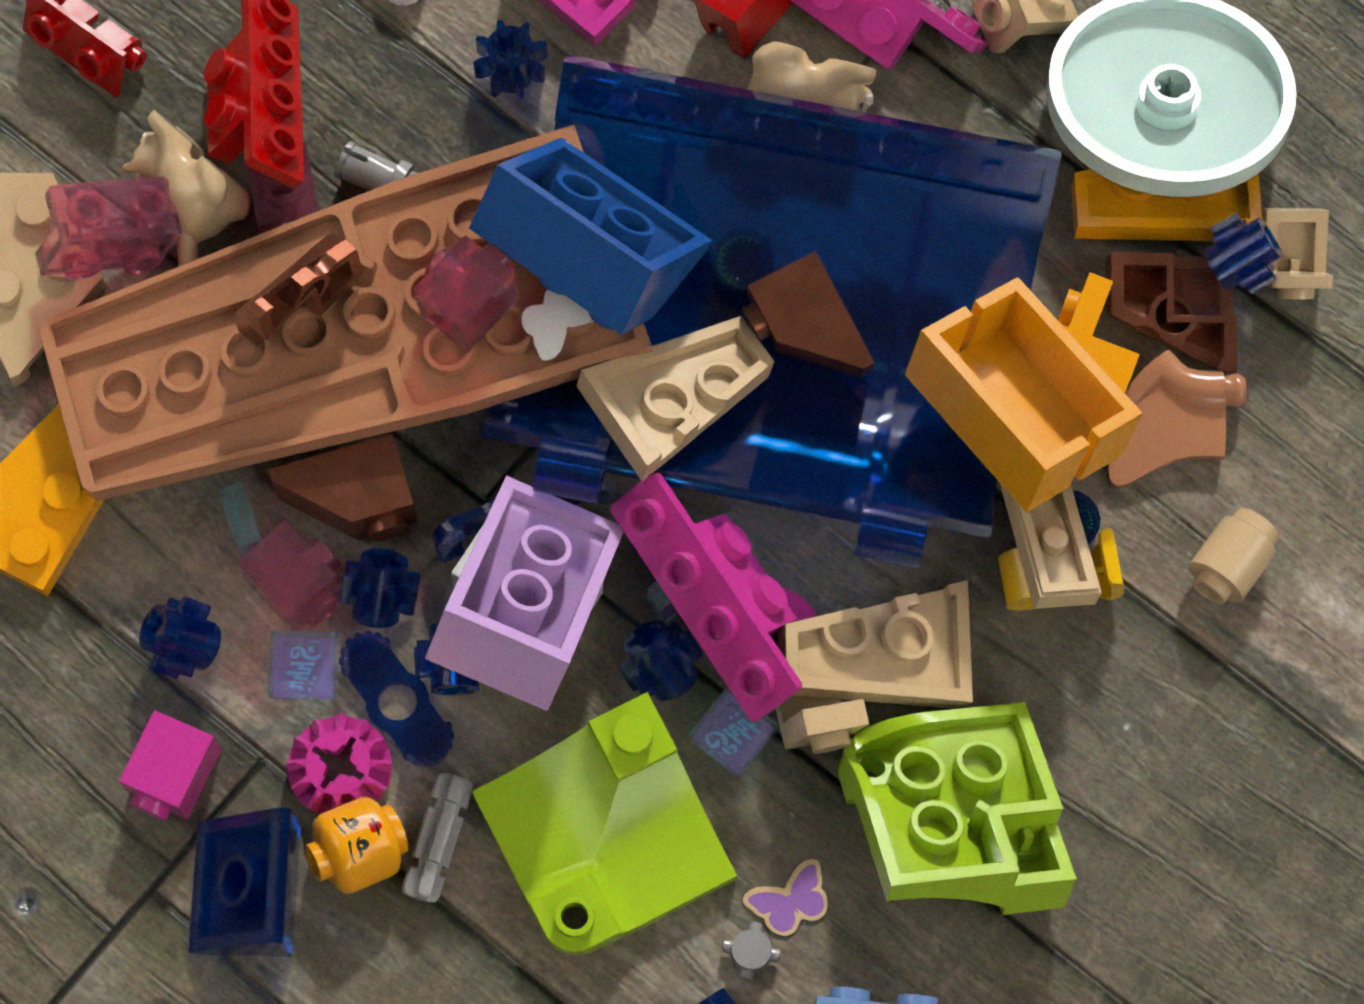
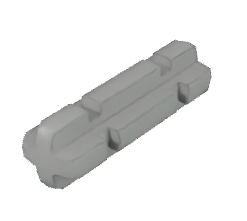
M440 773L435 779L430 799L436 801L434 807L427 806L411 856V858L417 859L415 867L408 866L402 884V893L412 899L435 903L440 897L445 877L439 876L441 868H449L464 819L458 816L459 810H467L473 790L472 783L463 777L449 773Z

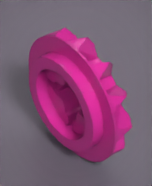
M339 713L334 717L322 720L314 719L300 736L294 738L286 767L290 786L297 799L307 809L320 815L361 797H369L378 802L388 788L391 779L392 759L385 738L367 720H360ZM351 743H354L351 747L352 753L349 761L357 773L363 777L362 780L353 775L348 777L347 775L340 774L334 782L330 781L326 789H323L327 783L326 777L329 770L321 757L317 755L318 751L324 755L329 753L333 756H338L344 749L347 750Z

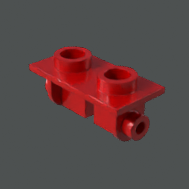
M26 0L23 31L29 34L37 44L48 48L76 68L85 79L95 82L115 98L121 92L124 70L128 68L130 71L136 72L145 63L147 52L142 49V41L137 37L130 35L109 19L95 30L90 27L98 21L99 12L83 0Z

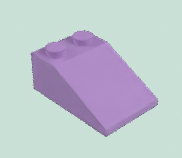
M506 476L444 609L425 659L548 711L570 664L624 531L618 523Z

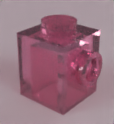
M464 235L452 249L449 247L443 248L432 258L425 270V277L413 289L420 315L469 353L519 300L514 277L515 266L495 246L487 244L482 248L467 235Z
M286 520L237 562L244 580L294 633L299 631L305 624H308L310 627L317 626L339 604V600L336 597L343 590L335 571L341 567L340 562L318 538L315 537L308 544Z

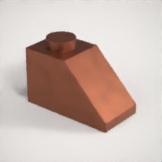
M816 251L748 285L747 297L750 304L743 307L742 310L751 330L759 341L769 337L776 352L855 377L862 378L872 372L875 362Z
M392 433L268 469L278 500L356 540L369 536L371 541L388 540L404 533L407 530L406 525L418 522Z

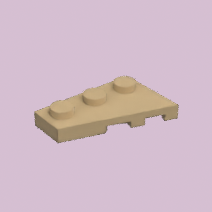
M739 316L654 345L650 353L616 358L583 369L579 376L577 388L643 482L648 475L654 473L769 377L775 361L743 317Z
M968 580L949 584L944 589L921 595H917L916 592L895 597L891 602L863 609L854 607L787 623L778 632V648L802 682V689L794 694V696L842 700L864 699L866 702L949 709L967 708L973 702Z

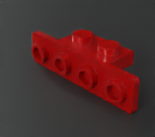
M241 0L242 30L224 49L218 48L213 52L204 70V80L207 82V109L204 123L208 127V155L229 165L244 150V161L248 167L289 187L296 188L304 181L298 8L289 0Z

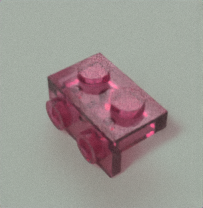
M164 177L50 186L45 193V199L53 226L36 251L35 256L41 276L64 274L65 278L70 280L85 279L103 270L124 269L128 274H140L157 268L183 233L176 207L170 198L168 180Z

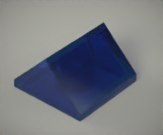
M278 807L198 821L188 953L293 957L301 826L292 809Z

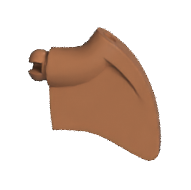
M1170 349L1152 360L1135 377L1125 392L1129 399L1140 409L1142 415L1122 456L1107 464L1108 483L1113 488L1120 489L1176 462L1195 459L1223 460L1226 452V406L1241 407L1245 404L1247 400L1245 377L1239 373L1224 375L1223 371L1188 368L1181 363Z

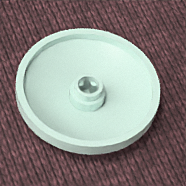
M1106 0L1095 5L1075 19L1060 37L1050 62L1046 88L1047 105L1053 125L1062 141L1081 162L1104 178L1121 186L1152 195L1168 197H1191L1217 193L1235 187L1257 175L1275 158L1283 146L1296 106L1294 75L1289 61L1279 44L1258 22L1235 7L1219 0Z

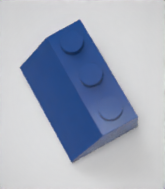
M563 138L556 139L498 164L469 227L470 230L488 241V246L493 252L506 259L515 260L538 276L539 282L546 289L556 294L567 296L587 310L595 323L603 328L617 331L621 335L654 317L706 253L712 242L710 238Z

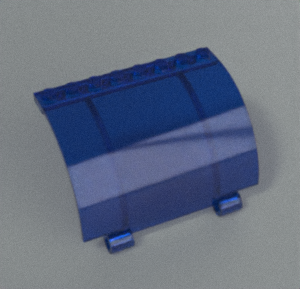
M567 54L562 66L554 131L574 125L586 155L712 240L706 253L654 317L644 322L651 345L654 346L742 316L748 324L742 310L743 307L750 304L747 297V289L732 288L724 283L717 273L715 264L717 251L724 241L735 235L747 234L761 240L769 250L771 258L769 274L816 251L875 362L872 372L859 378L776 352L769 337L761 340L760 342L775 361L769 377L654 473H660L669 486L859 523L854 556L919 568L928 526L990 538L993 526L997 479L905 376V372L922 329L964 306L971 312L975 300L1017 277L1031 291L1046 218H1048L1061 162V151ZM759 249L758 274L763 275L765 273V251ZM740 257L738 260L739 266L746 267L748 259ZM579 379L489 408L482 427V437L540 448L534 474L533 491L598 504L605 473L640 480L577 388Z

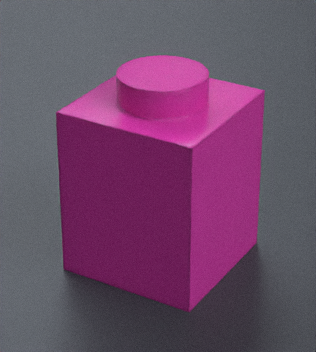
M154 710L119 779V783L128 794L133 796L129 805L161 821H166L170 812L188 820L222 748L213 735Z

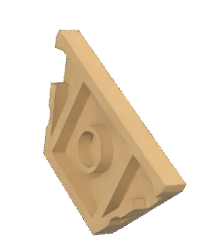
M0 173V358L12 383L16 387L24 383L31 375L29 371L30 366L44 351L39 333L41 324L48 318L94 301L107 286L53 173Z

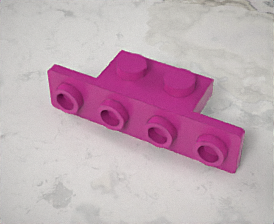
M791 0V2L886 69H893L925 21L970 53H982L988 44L985 39L976 34L981 24L952 5L945 12L929 0Z
M660 473L648 475L643 482H639L611 506L612 515L751 721L756 722L764 718L802 689V682L771 638L777 635L785 624L795 622L798 619L788 606L787 595L782 586L775 579L767 575L751 551L752 548L748 536L738 525L731 522L726 513L694 524Z

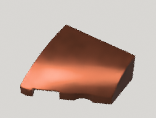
M335 234L326 235L286 271L236 311L235 323L238 331L257 347L264 339L267 341L302 304L306 305L318 317H321L363 274L357 249L340 236Z
M1111 252L1105 259L1106 279L1113 281L1107 296L1110 317L1217 371H1223L1224 374L1237 373V315H1233V257L1174 256V253Z

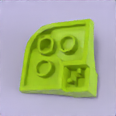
M648 692L588 721V725L557 745L472 791L473 798L543 935L553 948L568 955L588 954L610 945L737 879V874L678 755V749ZM580 907L587 913L588 920L583 927L570 929L564 925L562 916L568 908Z
M1025 702L903 715L868 726L850 739L851 745L843 749L838 766V776L846 803L856 804L886 901L922 898L972 900L999 906L1002 915L1065 907L1077 878L1057 825L1063 811V806ZM866 771L872 772L878 777H869Z

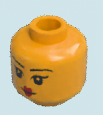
M369 797L358 798L316 817L312 823L313 842L304 846L305 857L315 879L318 882L328 879L334 888L346 895L355 893L395 875L401 866V855L408 852L407 837L394 809L388 804L381 807L380 804Z

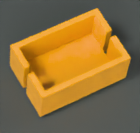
M1019 277L975 300L971 312L964 306L922 329L905 372V376L1026 513L1069 488L1074 477L1081 481L1121 457L1142 415L1140 409Z

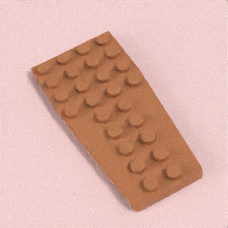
M571 125L395 180L46 319L41 324L39 333L79 478L88 495L95 500L109 499L469 414L579 379L583 369L616 358L652 352V345L644 323L621 335L617 331L601 327L591 319L590 323L576 327H567V334L560 353L551 360H542L534 346L533 337L525 332L522 326V314L531 305L543 304L544 295L548 289L539 282L538 276L515 260L506 259L493 252L488 246V241L469 229L498 164L559 138H563L584 152L575 126ZM335 234L352 244L357 249L363 274L321 317H318L306 305L302 304L267 341L264 339L257 347L238 331L235 323L236 311L286 271L326 235Z

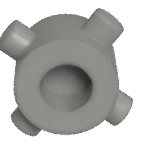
M750 922L748 930L739 933L734 941L725 939L722 946V952L731 954L733 963L741 970L740 978L744 980H753L754 972L762 970L768 961L778 963L780 958V950L771 947L770 940L761 932L762 924L758 922Z

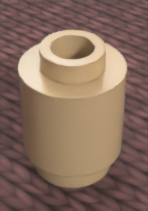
M1238 508L1232 516H1224L1188 565L1189 571L1194 577L1192 581L1193 587L1203 597L1215 604L1223 605L1226 601L1241 603L1276 555L1274 545L1280 538L1279 532L1266 518L1247 508Z

